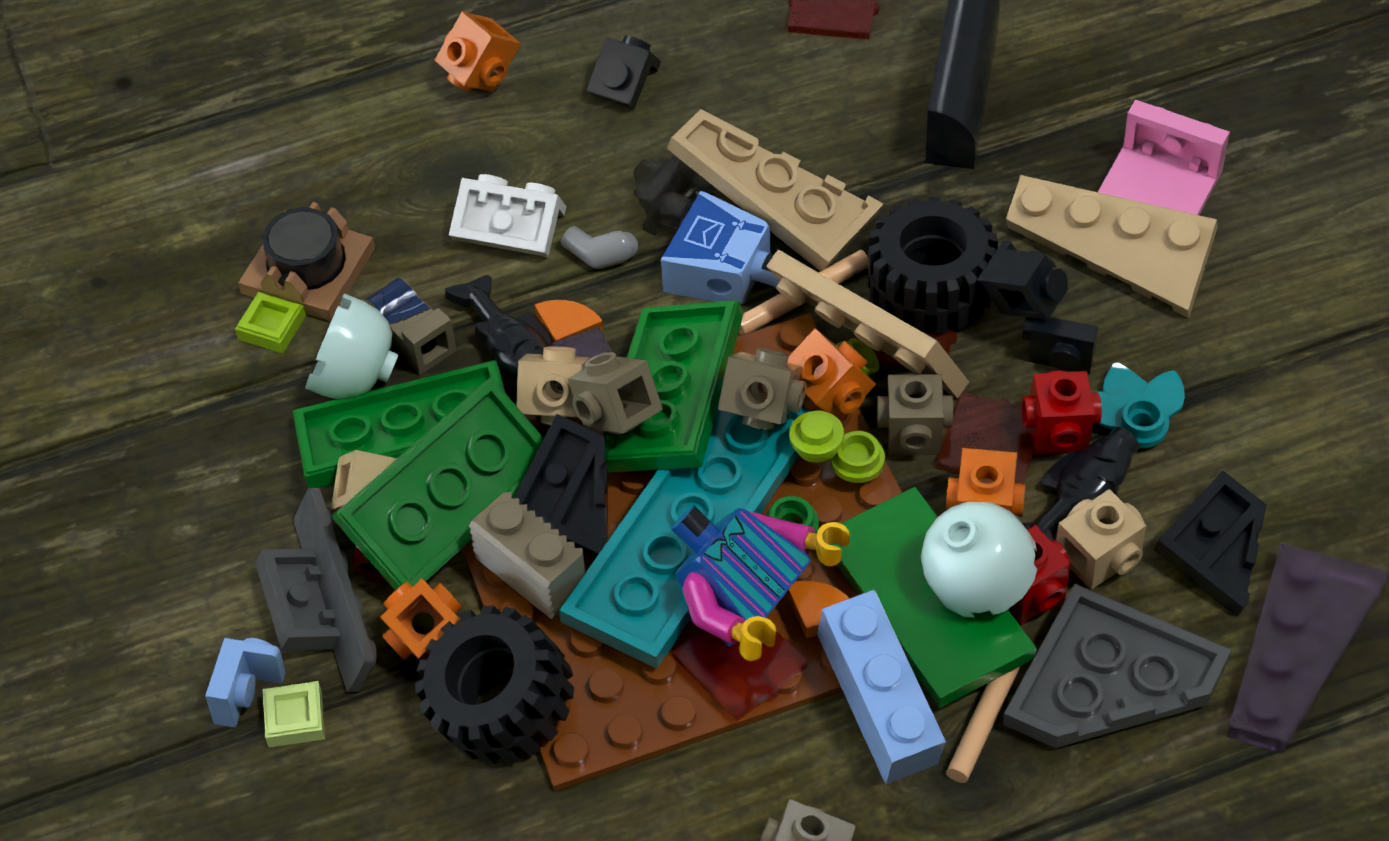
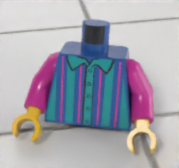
M693 505L671 528L693 550L675 573L676 580L682 586L692 622L698 628L722 639L729 647L740 642V654L748 661H754L761 657L762 643L768 647L774 646L776 627L766 617L813 560L808 553L811 550H816L817 558L822 564L834 566L842 560V550L837 546L828 544L834 543L840 546H848L850 540L849 530L841 523H826L819 528L816 534L814 527L765 516L741 508L736 509L714 525Z

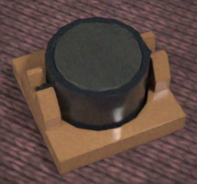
M313 202L309 207L284 210L283 213L275 216L266 226L262 236L263 245L239 280L238 285L243 295L255 298L258 291L304 305L307 315L331 322L337 307L341 304L343 294L349 293L374 252V239L371 236L349 230L347 221L336 208L331 207L328 213L321 210L318 203Z

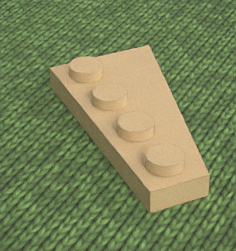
M700 109L671 137L666 149L744 211L766 221L774 235L819 271L832 264L878 215L884 203L870 196L864 201L843 190L846 184L828 174L824 180L800 168L798 165L801 160L785 152H782L781 155L769 152L758 146V138Z
M1023 175L1020 176L1006 217L1008 228L1062 255L1069 254L1087 263L1089 269L1103 276L1109 274L1131 285L1133 291L1149 299L1153 296L1171 305L1173 311L1187 318L1190 316L1217 231V219Z
M777 250L766 267L779 280L776 289L792 302L800 306L804 301L816 307L814 311L825 321L837 328L844 325L853 331L854 335L863 343L876 351L881 349L915 374H942V389L957 399L969 384L968 379L939 342L780 250Z

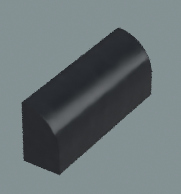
M999 0L948 1L928 107L926 164L974 169L998 33Z

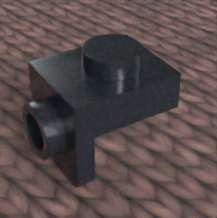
M625 35L621 42L606 37L586 91L593 96L635 109L649 70L658 71L661 61L650 51L651 45L643 40Z
M1026 317L1022 339L1031 341L1028 362L1051 366L1061 371H1087V374L1090 375L1095 355L1098 326L1050 317L1049 320Z

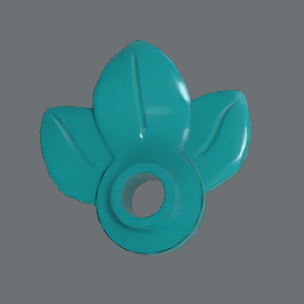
M1119 362L1114 363L1104 379L1103 391H1091L1098 392L1101 399V422L1096 425L1112 430L1114 427L1125 428L1135 436L1139 443V448L1153 447L1166 438L1169 429V419L1181 411L1185 399L1184 386L1176 371L1172 370L1162 373L1147 383Z

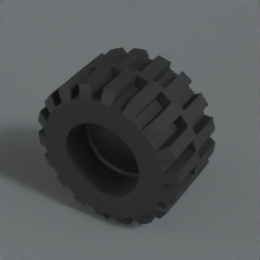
M929 197V201L921 202L919 198L908 200V206L896 205L889 209V216L881 215L876 221V230H871L869 236L868 288H870V297L873 304H879V308L914 326V328L925 333L926 329H935L936 334L947 333L948 327L954 326L959 330L968 326L969 318L977 321L984 315V307H990L992 304L991 299L977 279L998 249L997 234L992 233L993 225L987 218L980 219V211L972 206L965 209L962 207L961 201L951 199L949 202L940 201V197ZM925 264H938L939 266H928Z
M483 606L480 615H476L472 610L460 614L461 622L453 625L449 621L441 628L444 635L438 641L431 639L425 648L430 655L427 660H420L417 672L424 679L415 683L416 695L423 700L419 707L423 715L430 720V724L469 758L475 760L478 757L485 764L493 765L497 764L499 757L507 764L518 762L519 753L525 751L529 756H532L540 751L538 743L545 737L551 742L558 734V731L554 728L557 721H566L570 709L564 703L566 700L573 699L574 686L568 681V679L573 677L571 666L564 659L565 655L557 645L526 614L522 616L516 609L506 606L502 612L495 606ZM514 666L513 675L506 688L494 699L477 704V698L484 683L499 670Z

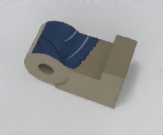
M395 279L363 300L376 308L386 318L392 331L391 347L419 375H422L457 351L451 319L439 308L433 311L403 279ZM434 339L437 342L435 348L426 354H422L421 346Z

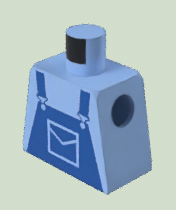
M700 191L661 258L663 292L714 302L739 300L740 304H743L756 281L776 287L779 284V280L766 267L774 254L770 253V226L766 221L713 195Z

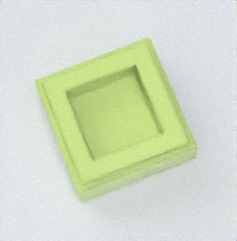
M319 681L262 689L265 738L269 748L325 740L322 692Z

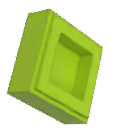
M258 291L235 328L238 340L283 354L306 318L304 305Z

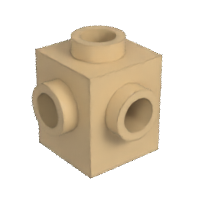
M557 346L544 347L543 355L525 354L518 360V409L523 414L541 415V422L551 425L556 414L573 421V417L578 416L573 408L574 396L568 378L585 369V362L589 360V357H576L575 348ZM553 380L559 382L564 391L557 389Z
M1109 489L1092 501L1085 499L1079 502L1069 512L1067 518L1059 522L1056 541L1067 552L1070 559V569L1092 590L1115 573L1123 575L1138 564L1143 555L1142 548L1147 525L1133 505L1123 503Z

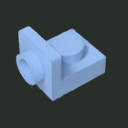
M224 638L205 695L214 724L236 728L242 707L249 708L252 703L256 680L283 683L286 671L280 649L277 646L257 638H248L244 641Z

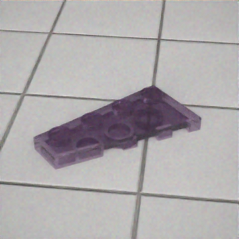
M1281 543L1229 725L1228 738L1284 753L1315 703L1318 693L1329 675L1333 674L1347 646L1367 619L1368 612L1388 585V571Z

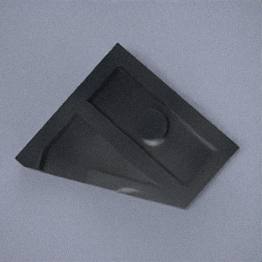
M556 414L514 498L520 499V505L527 504L528 511L535 510L536 517H543L544 523H551V529H559V536L566 535L568 542H575V545L596 555L601 552L608 538V440L604 435Z
M1222 471L1164 533L1153 550L1238 617L1249 601L1250 593L1247 592L1251 571L1256 564L1259 548L1257 539L1259 531L1263 526L1267 504L1225 471Z

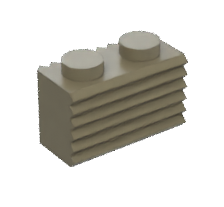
M504 492L473 518L469 524L471 528L470 533L472 534L471 539L474 541L472 545L475 547L473 551L476 553L474 557L550 619H556L560 616V608L586 573L583 549L575 548V542H567L566 535L559 536V529H551V523H544L543 517H536L535 510L528 511L527 504L520 505V499L512 498V492Z

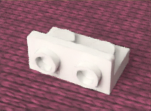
M480 174L478 180L462 178L449 231V236L453 240L549 257L558 216H564L566 205L555 194V189L538 183H527L525 189L507 186V180L487 174Z

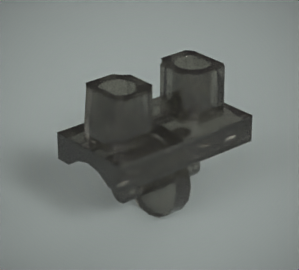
M675 155L670 160L662 158L658 163L649 159L642 160L633 170V176L638 184L634 194L639 199V203L646 213L643 230L655 236L664 225L679 229L695 201L688 198L692 193L698 195L700 191L714 196L719 191Z

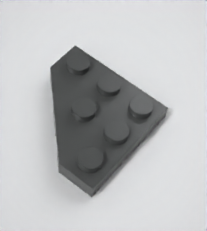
M1074 584L1004 713L1003 725L1049 746L1058 748L1207 706L1229 663L1232 650Z

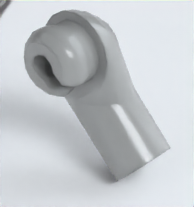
M572 226L565 231L561 239V246L595 269H605L624 263L628 259L633 258L638 251V241L629 232L613 231L591 237L577 226Z

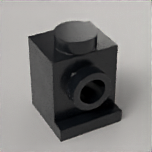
M1003 241L977 279L1001 314L1049 320L1069 289L1066 273L1062 269L1056 268L1054 261L1050 257L1039 251H1017L1011 241Z

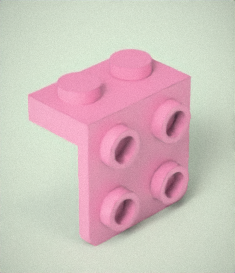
M1135 99L1127 115L1123 148L1098 193L1200 215L1223 171L1230 131Z

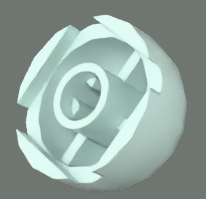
M344 293L341 304L335 311L317 354L316 360L318 362L313 374L310 373L305 388L326 397L343 399L356 397L370 391L377 379L387 383L399 354L389 351L392 331L386 318L376 308L366 302Z
M965 502L950 507L935 519L926 533L921 561L928 585L947 609L963 617H974L972 613L990 611L992 615L1005 612L1020 601L1034 582L1037 568L1034 565L1035 551L1037 552L1030 533L1009 510L990 502Z

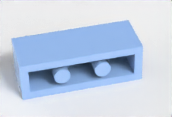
M872 590L823 608L817 632L818 638L885 785L938 765L946 741L876 591Z

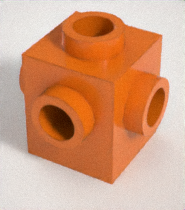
M462 11L452 30L446 35L444 44L435 61L449 73L447 79L456 87L467 92H472L474 88L494 92L498 84L505 78L508 67L520 48L521 43L492 18Z
M816 328L788 358V363L802 366L799 380L806 382L803 406L811 411L824 410L836 416L841 422L849 413L860 407L865 396L876 385L861 370L868 363L861 354L845 340L838 347Z
M962 448L959 478L949 477L946 510L965 502H990L1009 510L1015 516L1023 517L1026 484L1015 483L1017 452Z
M421 578L414 586L407 581L395 590L383 603L388 610L380 616L389 628L382 635L385 641L404 661L412 653L420 661L426 660L429 657L430 653L425 648L431 639L438 641L444 635L441 628L449 621L453 625L461 622L456 613L462 606L441 583L432 589ZM427 614L433 618L434 626L429 633L419 634L414 631L413 621L418 615Z

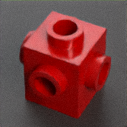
M1051 371L1049 373L1033 375L1030 396H1023L1021 400V416L1024 428L1030 429L1034 455L1071 453L1089 445L1093 424H1100L1102 407L1099 393L1091 392L1087 371Z
M1037 525L1027 530L1034 539L1037 549L1034 565L1037 568L1035 580L1024 597L1008 609L1020 626L1054 608L1066 598L1070 559L1063 546L1054 539L1049 540Z

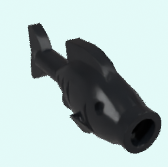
M485 275L469 283L447 287L445 289L446 300L461 306L472 307L483 320V322L476 323L475 334L480 340L487 343V349L492 355V361L496 360L499 367L518 378V360L525 354L543 355L544 347H550L551 339L549 332L531 313H525L518 318L502 313L490 299L491 276Z
M1114 427L1108 435L1058 460L1041 481L1043 490L1056 494V500L1036 522L1022 523L1023 526L1028 530L1037 525L1046 537L1052 540V535L1058 530L1059 522L1067 518L1069 512L1079 502L1085 499L1092 501L1109 489L1117 496L1119 486L1123 483L1130 468L1132 456L1139 449V443L1135 436L1125 428Z

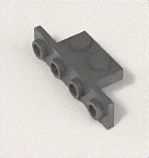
M308 488L294 517V524L302 549H261L255 564L281 651L333 649L346 691L359 692L369 672L375 667L377 658L376 646L373 639L368 638L362 620L361 599L358 594L353 592L348 576L347 556L343 550H340L334 533V520L331 518L333 512L330 508L326 507L320 488Z

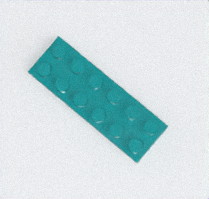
M802 407L799 413L792 412L791 419L782 424L775 423L773 430L747 426L742 423L743 415L717 410L702 467L661 469L655 473L560 608L561 623L657 669L691 619L682 586L676 580L675 573L693 550L671 530L672 526L693 505L714 525L738 508L761 514L799 458V454L790 443L789 432L791 424L798 416L811 410Z

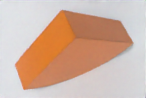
M550 300L534 304L536 317L549 332L554 346L569 347L603 332L601 318L585 305L568 300Z
M795 581L786 592L806 639L817 635L823 608L850 599L839 589L817 581Z

